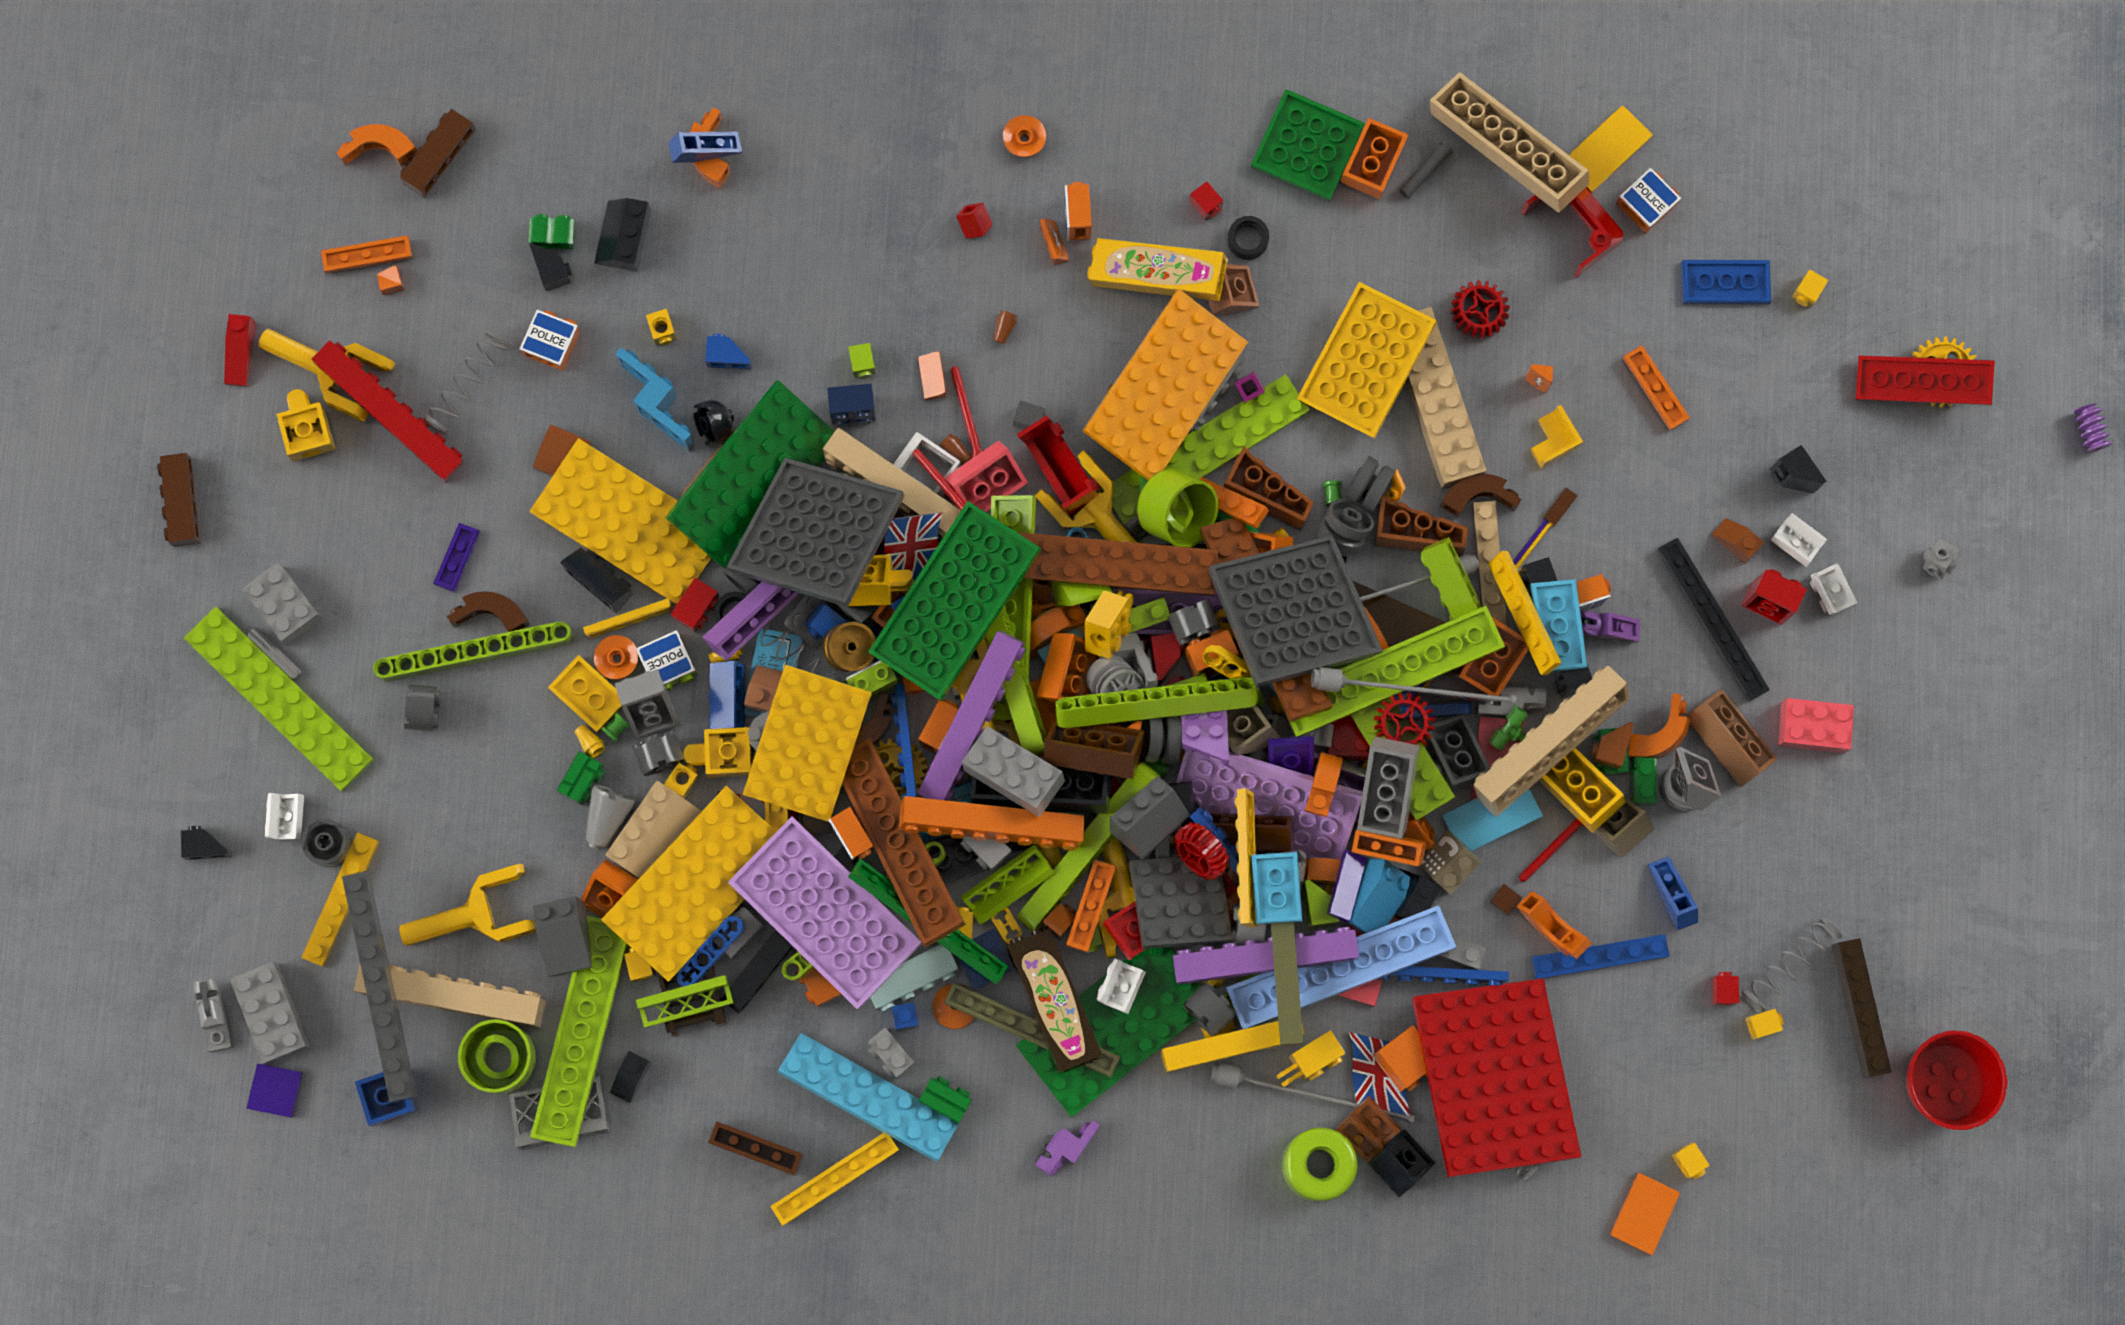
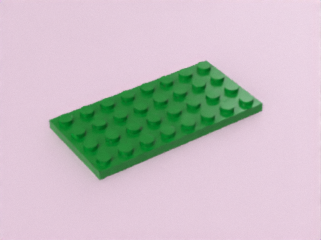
M776 380L665 516V519L725 570L784 458L818 467L825 459L823 448L835 431L785 385Z
M967 501L868 652L942 701L1042 549Z
M1170 947L1150 948L1130 961L1127 958L1122 961L1146 972L1128 1014L1105 1006L1097 1000L1098 990L1104 983L1107 974L1078 996L1099 1047L1120 1056L1111 1078L1085 1066L1058 1075L1049 1050L1024 1039L1015 1045L1071 1118L1196 1020L1194 1016L1191 1017L1183 1004L1200 988V985L1198 983L1177 985L1173 955L1175 954Z

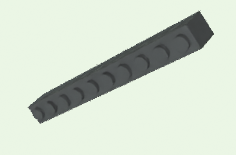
M363 871L342 876L389 1101L396 1104L416 1099L417 1093L370 874Z

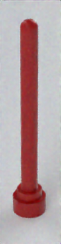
M953 366L951 374L973 451L971 453L972 457H970L971 460L984 450H981L960 370L957 366Z
M915 449L913 456L961 511L966 504L921 450Z
M1576 818L1519 875V880L1526 882L1583 824Z

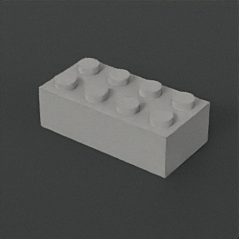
M988 726L961 762L966 773L1038 817L1042 815L1065 782L1061 770Z
M1380 737L1374 738L1369 751L1357 830L1399 839L1403 838L1407 829L1420 749L1419 745Z
M272 961L230 979L262 1064L270 1065L311 1048L278 963Z

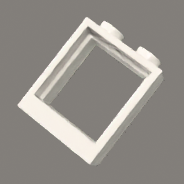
M918 432L915 433L893 464L905 472L904 470L914 457L913 451L920 449L922 446L951 466L944 478L961 467L958 459ZM939 485L933 491L942 498L946 494Z

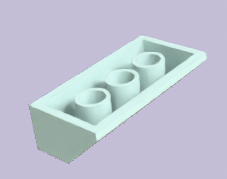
M940 944L905 961L870 998L876 1010L881 1009L884 1012L895 1006L893 1002L902 999L904 1002L915 996L914 992L920 989L925 992L935 987L934 982L943 979L945 982L956 976L955 972L959 970L951 952Z

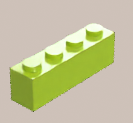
M1445 538L1425 547L1421 552V561L1426 568H1429L1431 582L1435 588L1438 587L1441 594L1440 601L1445 608H1448L1450 621L1481 608V603L1450 538Z

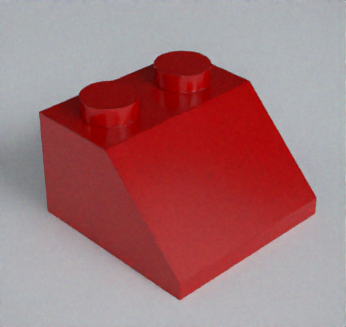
M1174 633L1151 636L1149 647L1153 673H1156L1158 685L1155 687L1162 686L1179 663L1180 656H1183L1184 645H1179Z

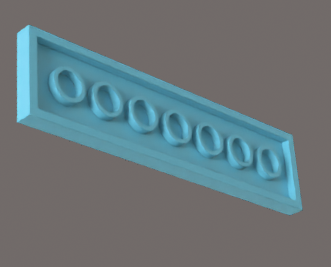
M800 1033L778 1070V1074L935 1162H938L959 1125L955 1121L920 1103L917 1097Z

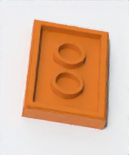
M1638 1172L1610 1232V1236L1649 1255H1653L1680 1192Z

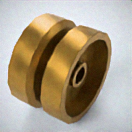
M848 622L836 625L827 632L823 639V657L828 665L836 671L846 673L862 670L870 665L875 658L868 651L875 642L876 637L871 629L862 623ZM848 645L852 646V650L848 649Z

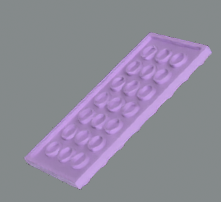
M1186 750L1176 783L1192 782L1197 808L1200 806L1211 814H1238L1235 807L1237 789L1246 788L1254 793L1255 815L1293 816L1294 843L1291 852H1297V849L1305 852L1306 860H1310V858L1342 859L1363 795L1362 791L1337 784L1327 818L1305 812L1314 777L1244 755H1235L1234 752L1230 751L1229 765H1224L1222 760L1211 756L1206 758L1198 752Z
M791 817L728 883L859 1010L917 950L922 942L877 898L848 878L850 872L795 818Z

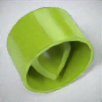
M1166 469L1152 476L1143 487L1137 505L1138 519L1142 528L1149 534L1177 547L1190 548L1203 540L1199 532L1201 527L1215 523L1218 514L1217 494L1214 488L1205 481L1176 469Z
M486 1020L473 1026L463 1037L458 1050V1064L462 1075L473 1087L491 1094H508L520 1089L532 1076L536 1066V1049L530 1036L520 1027L504 1020ZM497 1044H504L511 1053V1064L503 1072H494L486 1063L488 1050Z
M1312 1128L1295 1136L1287 1145L1282 1157L1283 1177L1289 1188L1305 1200L1313 1202L1332 1200L1341 1196L1352 1185L1357 1173V1156L1352 1144L1341 1133L1330 1128ZM1314 1151L1325 1152L1332 1158L1333 1171L1327 1178H1315L1307 1169V1159Z

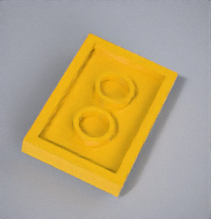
M579 655L548 686L549 690L597 733L622 708L616 688Z

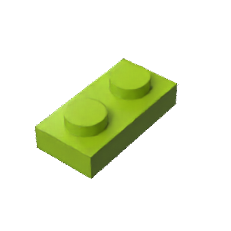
M1163 597L1131 608L1129 617L1131 629L1129 633L1168 620L1170 613L1165 598Z

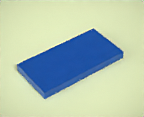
M1682 260L1683 304L1771 303L1770 260Z

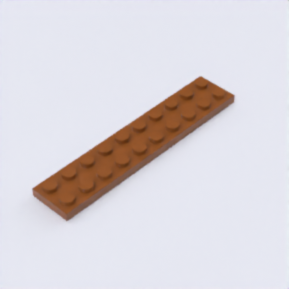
M1236 518L1201 527L1199 531L1207 549L1218 550L1217 564L1259 554L1246 524ZM1312 673L1272 683L1290 722L1330 710L1333 706L1326 691L1311 687Z
M1017 532L1042 549L1023 579L1208 596L1215 595V587L1208 568L1217 564L1218 550Z
M870 738L853 748L842 784L922 944L926 948L966 924L920 834H911L899 829L900 803L902 799Z

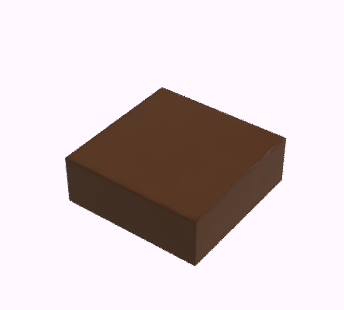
M1503 884L1490 903L1508 916L1522 897Z

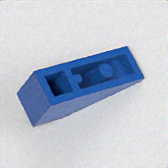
M678 132L668 142L672 163H693L742 153L738 132Z
M1668 856L1648 864L1666 910L1676 929L1680 930L1698 923V907L1670 857Z

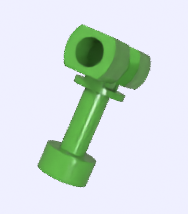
M1515 705L1506 716L1508 721L1502 729L1497 728L1490 737V744L1501 751L1509 740L1515 741L1518 739L1522 742L1526 734L1522 732L1523 727L1521 724L1528 716L1526 711Z

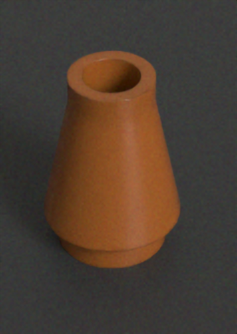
M1001 310L999 315L997 314L994 341L1001 344L1006 343V340L1017 324V315Z
M951 433L939 444L940 448L958 459L961 465L971 457L958 437H954Z

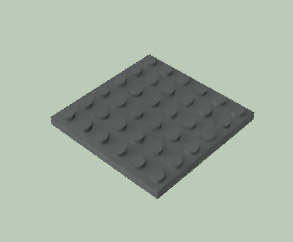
M784 458L730 559L727 569L731 573L848 607L905 495L901 490Z
M1333 535L1209 566L1208 568L1213 585L1256 687L1312 673L1313 669H1319V667L1332 668L1370 658L1383 651Z

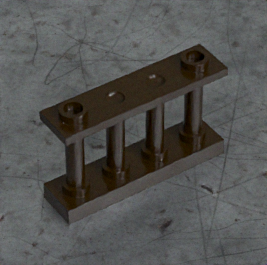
M702 953L700 954L702 964L699 965L704 967L709 963V958L706 954ZM714 965L703 978L705 977L706 980L716 978ZM694 968L690 973L685 972L686 978L684 980L690 979L694 971L699 973L701 971ZM657 972L661 992L668 991L666 984L678 982L677 973L668 982ZM716 989L711 996V999L717 1002L722 1001L719 989ZM710 991L702 994L708 996ZM699 994L694 995L690 1002L704 999V997ZM688 997L680 1000L686 1002ZM673 1001L669 1004L666 1011L673 1014L672 1006L680 1005L682 1003L678 1001ZM719 1007L708 1012L665 1022V1028L667 1033H671L673 1037H678L677 1028L710 1020L711 1022L716 1021L717 1026L726 1025L727 1021L724 1008Z

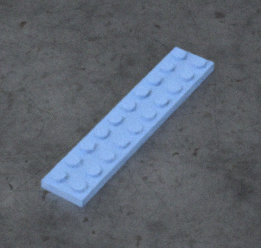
M1439 905L1356 937L1359 960L1297 968L1301 1009L1456 949L1455 942ZM1275 972L1262 973L1226 987L1242 1030L1278 1018Z

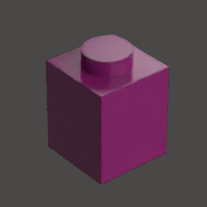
M1255 370L1235 381V385L1245 402L1265 392V387Z

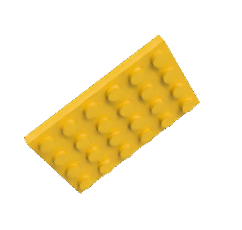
M1358 282L1297 399L1375 439L1438 321Z
M785 664L742 794L829 822L828 819L831 818L872 692Z

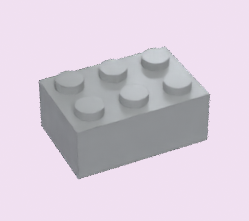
M279 562L242 588L278 638L286 646L323 619Z
M658 669L647 671L642 675L626 678L621 682L615 683L621 706L636 740L679 725L672 701Z

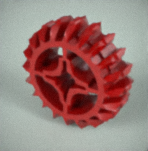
M1477 280L1475 286L1470 281L1467 287L1461 286L1460 292L1455 293L1454 297L1456 299H1453L1451 305L1454 307L1451 308L1450 313L1455 314L1452 318L1453 322L1459 321L1456 328H1465L1463 331L1464 335L1470 331L1472 332L1471 338H1475L1476 333L1479 334L1480 339L1484 338L1485 333L1490 338L1493 335V331L1499 333L1500 327H1505V320L1509 318V314L1506 312L1510 310V306L1505 305L1508 302V297L1501 298L1504 291H1496L1497 284H1494L1491 288L1488 287L1489 281H1486L1484 286L1481 285L1480 280ZM1481 295H1484L1490 298L1491 300H1484L1481 297ZM1471 296L1472 306L1464 312L1463 302ZM1477 306H1480V309L1484 308L1483 313L1476 310ZM1493 308H1497V318L1489 323L1488 313ZM1469 319H1476L1480 324H1476Z
M1399 693L1398 701L1391 695L1389 697L1391 704L1385 700L1382 702V705L1386 708L1385 710L1377 708V712L1382 716H1374V721L1380 722V724L1374 725V730L1382 731L1376 737H1385V739L1399 741L1406 732L1416 733L1419 735L1417 738L1411 741L1399 742L1414 745L1420 743L1425 747L1427 743L1423 738L1432 739V735L1427 731L1435 730L1434 726L1428 725L1435 722V717H1427L1433 710L1427 709L1425 711L1424 708L1428 703L1424 701L1419 705V696L1415 698V701H1411V693H1408L1407 700H1403V694ZM1399 706H1409V709L1403 715L1390 712ZM1415 710L1419 712L1423 719V729L1413 722L1412 716ZM1408 714H1410L1408 724H1411V726H1406L1399 733L1401 723H1398V721H1404ZM1386 718L1391 720L1397 728L1394 737L1387 731Z
M1190 822L1180 828L1178 833L1175 834L1173 840L1175 843L1174 848L1177 849L1176 853L1181 857L1180 860L1192 872H1195L1198 877L1202 876L1205 880H1213L1221 876L1228 868L1227 866L1230 863L1228 860L1229 856L1226 854L1227 850L1222 846V842L1217 839V836H1214L1211 830H1207L1205 826Z

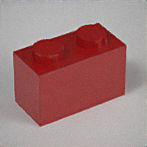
M695 577L672 611V618L693 632H696L698 628L702 629L708 619L706 615L710 609L712 611L715 609V604L719 600L718 591Z

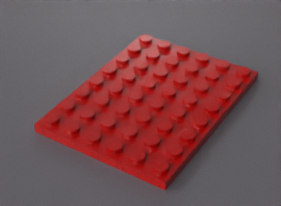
M1544 978L1501 984V986L1491 985L1419 995L1411 998L1448 1178L1573 1160L1582 1157Z

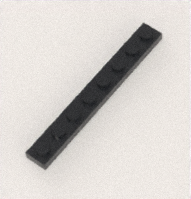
M1678 537L1657 549L1748 701L1750 702L1770 690Z

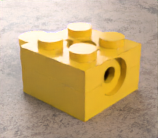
M294 389L287 394L289 410L276 414L287 456L294 462L336 450L326 411L320 402L310 404L309 397L303 390Z
M891 554L874 555L848 606L891 605L892 592H907L914 583L912 572L910 570H893Z
M1103 590L1085 619L1086 652L1111 659L1114 652L1119 651L1124 636H1128L1131 629L1129 617L1134 600L1133 594H1125V591L1119 590L1117 594Z
M750 727L704 729L705 743L687 745L683 753L685 761L691 766L705 765L708 778L748 776L753 762L752 745L748 737Z
M1330 1030L1290 1055L1289 1059L1293 1065L1277 1074L1276 1077L1280 1079L1296 1069L1298 1073L1282 1082L1281 1085L1283 1087L1300 1076L1303 1080L1309 1078L1311 1081L1324 1073L1322 1068L1325 1066L1331 1069L1342 1062L1341 1056L1346 1053Z

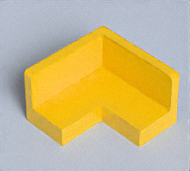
M1562 405L1557 406L1553 412L1538 420L1548 439L1532 447L1530 451L1542 469L1581 446L1583 440Z

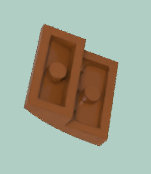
M550 424L537 453L533 468L553 476L578 438L590 446L591 441Z
M1368 1096L1340 1123L1335 1131L1345 1136L1352 1144L1355 1152L1368 1163L1383 1149L1388 1141L1400 1132L1401 1127Z

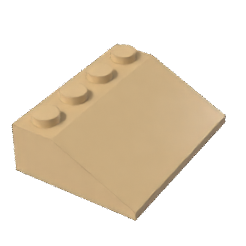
M656 780L605 856L639 879L702 811Z

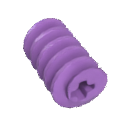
M2088 404L2074 410V414L2080 415L2076 418L2077 423H2083L2078 427L2079 431L2084 432L2081 434V439L2087 440L2083 443L2084 448H2090L2085 453L2102 450L2113 444L2112 441H2105V438L2110 436V433L2102 431L2108 425L2100 424L2105 419V416H2098V413L2103 408L2096 407V404Z

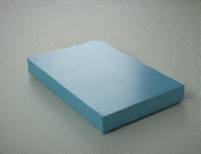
M1298 853L1252 855L1256 924L1302 922Z

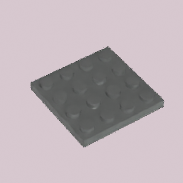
M1181 857L1130 861L1129 866L1142 949L1232 942L1233 937L1222 875L1213 880H1205L1202 876L1198 877L1195 872H1192L1180 860Z

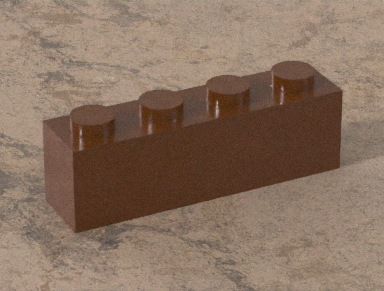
M452 108L448 113H444L439 120L438 127L428 134L423 147H419L415 151L414 159L409 165L406 164L401 170L400 179L402 183L425 198L476 129L473 123Z
M187 453L160 456L157 470L159 476L162 477L163 484L160 485L159 489L165 506H162V516L167 523V528H164L165 540L173 547L200 544L192 458Z
M1211 814L1213 817L1212 822L1217 828L1221 827L1228 836L1226 839L1231 845H1236L1238 832L1235 821L1238 819V814ZM1255 815V844L1257 852L1264 850L1286 852L1292 850L1294 843L1293 816Z
M717 1121L708 1141L709 1144L794 1176L797 1175L804 1156L802 1153Z

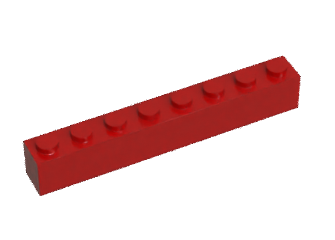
M329 340L311 359L313 363L446 483L464 464L463 460L460 459L463 455L454 447L449 449L444 444L446 440L438 432L433 434L427 428L430 425L421 417L416 419L411 414L413 410L405 402L400 404L394 398L397 395L388 387L383 389L378 384L380 380L372 372L367 374L361 368L364 365L355 357L350 359L345 354L347 350L339 342L334 344Z

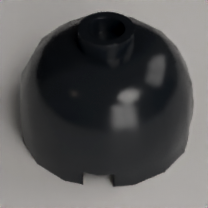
M715 400L703 401L694 405V408H697V412L693 413L695 425L700 437L705 435L708 440L705 441L707 445H715L730 435L732 422L734 421V415L730 409H727L724 404Z

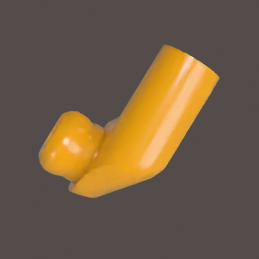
M1398 469L1391 480L1392 486L1386 493V497L1394 502L1401 499L1406 488Z

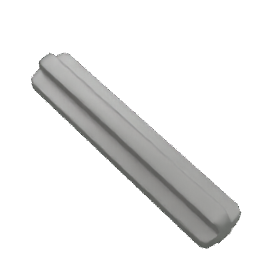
M253 628L248 633V637L291 679L295 680L300 676L301 670L257 628Z

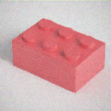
M1000 441L995 442L945 477L946 481L965 503L969 501L984 512L991 509V496L1011 495L1028 483L1009 449Z
M1786 698L1781 702L1778 746L1836 753L1848 752L1851 750L1854 705Z

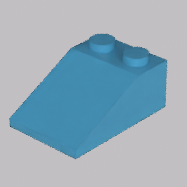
M1366 859L1352 915L1348 922L1364 934L1388 925L1406 898L1410 877L1386 859Z

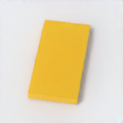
M1622 105L1573 150L1569 156L1589 170V185L1586 188L1592 194L1650 140L1653 134Z

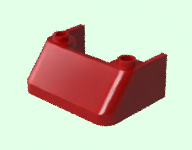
M1584 188L1569 203L1593 232L1589 237V245L1595 252L1578 266L1574 274L1576 278L1618 247L1624 237L1622 229L1587 188ZM1534 195L1526 201L1521 213L1523 215L1527 214L1543 200Z
M1046 415L1018 433L1017 436L1031 452L1062 502V508L1070 516H1073L1098 495L1096 490L1100 488L1093 477L1090 479L1087 477L1062 437V434L1065 432L1059 422L1053 423Z

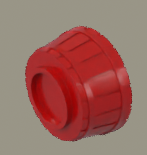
M1951 1030L1930 1037L1915 1051L1906 1071V1090L1911 1103L1930 1122L1947 1129L1969 1130L1985 1124L2000 1110V1106H2002L2007 1093V1072L2003 1060L1991 1044L1989 1045V1042L1982 1037L1967 1031Z

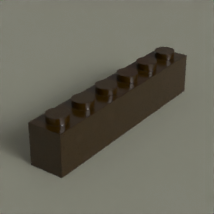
M1861 939L1835 943L1832 945L1862 1077L1864 1079L1892 1073Z

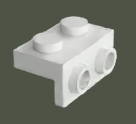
M1791 513L1779 527L1771 541L1807 567L1827 539Z
M1838 563L1810 575L1812 578L1810 581L1811 587L1815 593H1819L1822 599L1819 602L1825 613L1828 612L1829 615H1834L1858 604Z
M268 793L265 824L266 838L279 841L301 840L304 795Z
M1115 958L1107 969V976L1098 990L1097 1000L1105 1006L1128 1014L1146 972Z

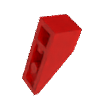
M228 315L225 335V385L247 387L257 324L251 316Z

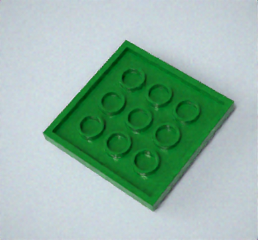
M1285 89L1250 167L1330 202L1365 123Z

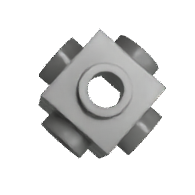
M1939 539L1933 549L1929 547L1925 552L1923 559L1926 561L1922 569L1932 576L1943 579L1946 573L1951 574L1957 564L1955 559L1959 549Z

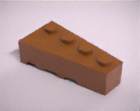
M1244 446L1223 486L1266 506L1269 510L1267 514L1302 530L1314 505L1313 501L1293 485L1285 482L1282 476L1270 470L1261 459L1254 457Z
M1382 495L1378 507L1374 545L1422 552L1425 547L1449 537L1458 557L1463 556L1466 549L1468 527L1442 517H1434L1426 511H1418L1408 507L1407 504L1394 502Z

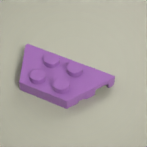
M1227 710L1181 715L1182 748L1191 752H1198L1206 758L1210 756L1222 760V764L1229 765Z

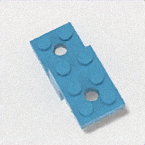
M620 347L615 353L620 366L645 384V387L633 400L637 412L686 450L690 451L695 445L692 439L693 435L690 433L691 430L681 422L679 425L675 423L674 417L667 412L677 399L674 392L675 388L672 386L673 383L665 376L660 378L655 373L656 370L645 362L643 365L633 351L630 349L625 351Z

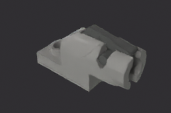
M1515 680L1511 686L1504 687L1499 695L1502 697L1516 696L1515 705L1525 709V711L1545 709L1546 688L1543 686ZM1492 701L1482 702V704H1478L1476 707L1475 717L1486 716L1507 719L1506 716L1515 705L1509 704L1506 701H1498V705H1495V702Z
M206 979V982L201 983L200 981L194 982L197 1009L201 1028L205 1030L208 1052L233 1048L226 1005L222 1002L217 979Z

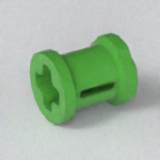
M1333 480L1323 483L1326 493L1325 506L1329 507L1335 500H1344L1341 497L1340 488L1342 481Z
M618 713L614 715L615 718L607 727L601 729L614 742L618 741V736L626 728L631 727Z

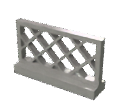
M600 1076L594 1077L593 1083H596L597 1092L592 1099L589 1098L588 1101L590 1102L587 1105L585 1114L591 1105L594 1104L600 1108L601 1118L590 1119L584 1115V1118L587 1120L582 1123L579 1138L610 1132ZM543 1088L509 1094L516 1137L515 1145L519 1150L553 1144L531 1139L532 1129L529 1132L520 1133L519 1125L525 1117L534 1123V1120L527 1114L534 1104L538 1106L539 1103L536 1101L540 1097ZM526 1097L531 1103L522 1112L517 1109L515 1099ZM597 1097L599 1100V1104L595 1102ZM517 1112L521 1114V1117L519 1118V1120H518V1114H517Z

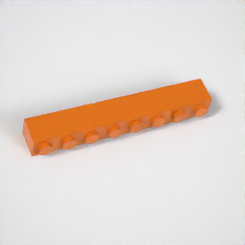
M904 796L900 803L899 829L911 834L928 832L931 836L946 834L951 835L952 838H964L965 836L973 837L977 841L993 839L998 843L1012 841L1018 842L1019 845L1023 846L1040 844L1043 848L1058 846L1063 847L1064 850H1075L1083 843L1084 816L1044 811L1038 817L1026 809Z

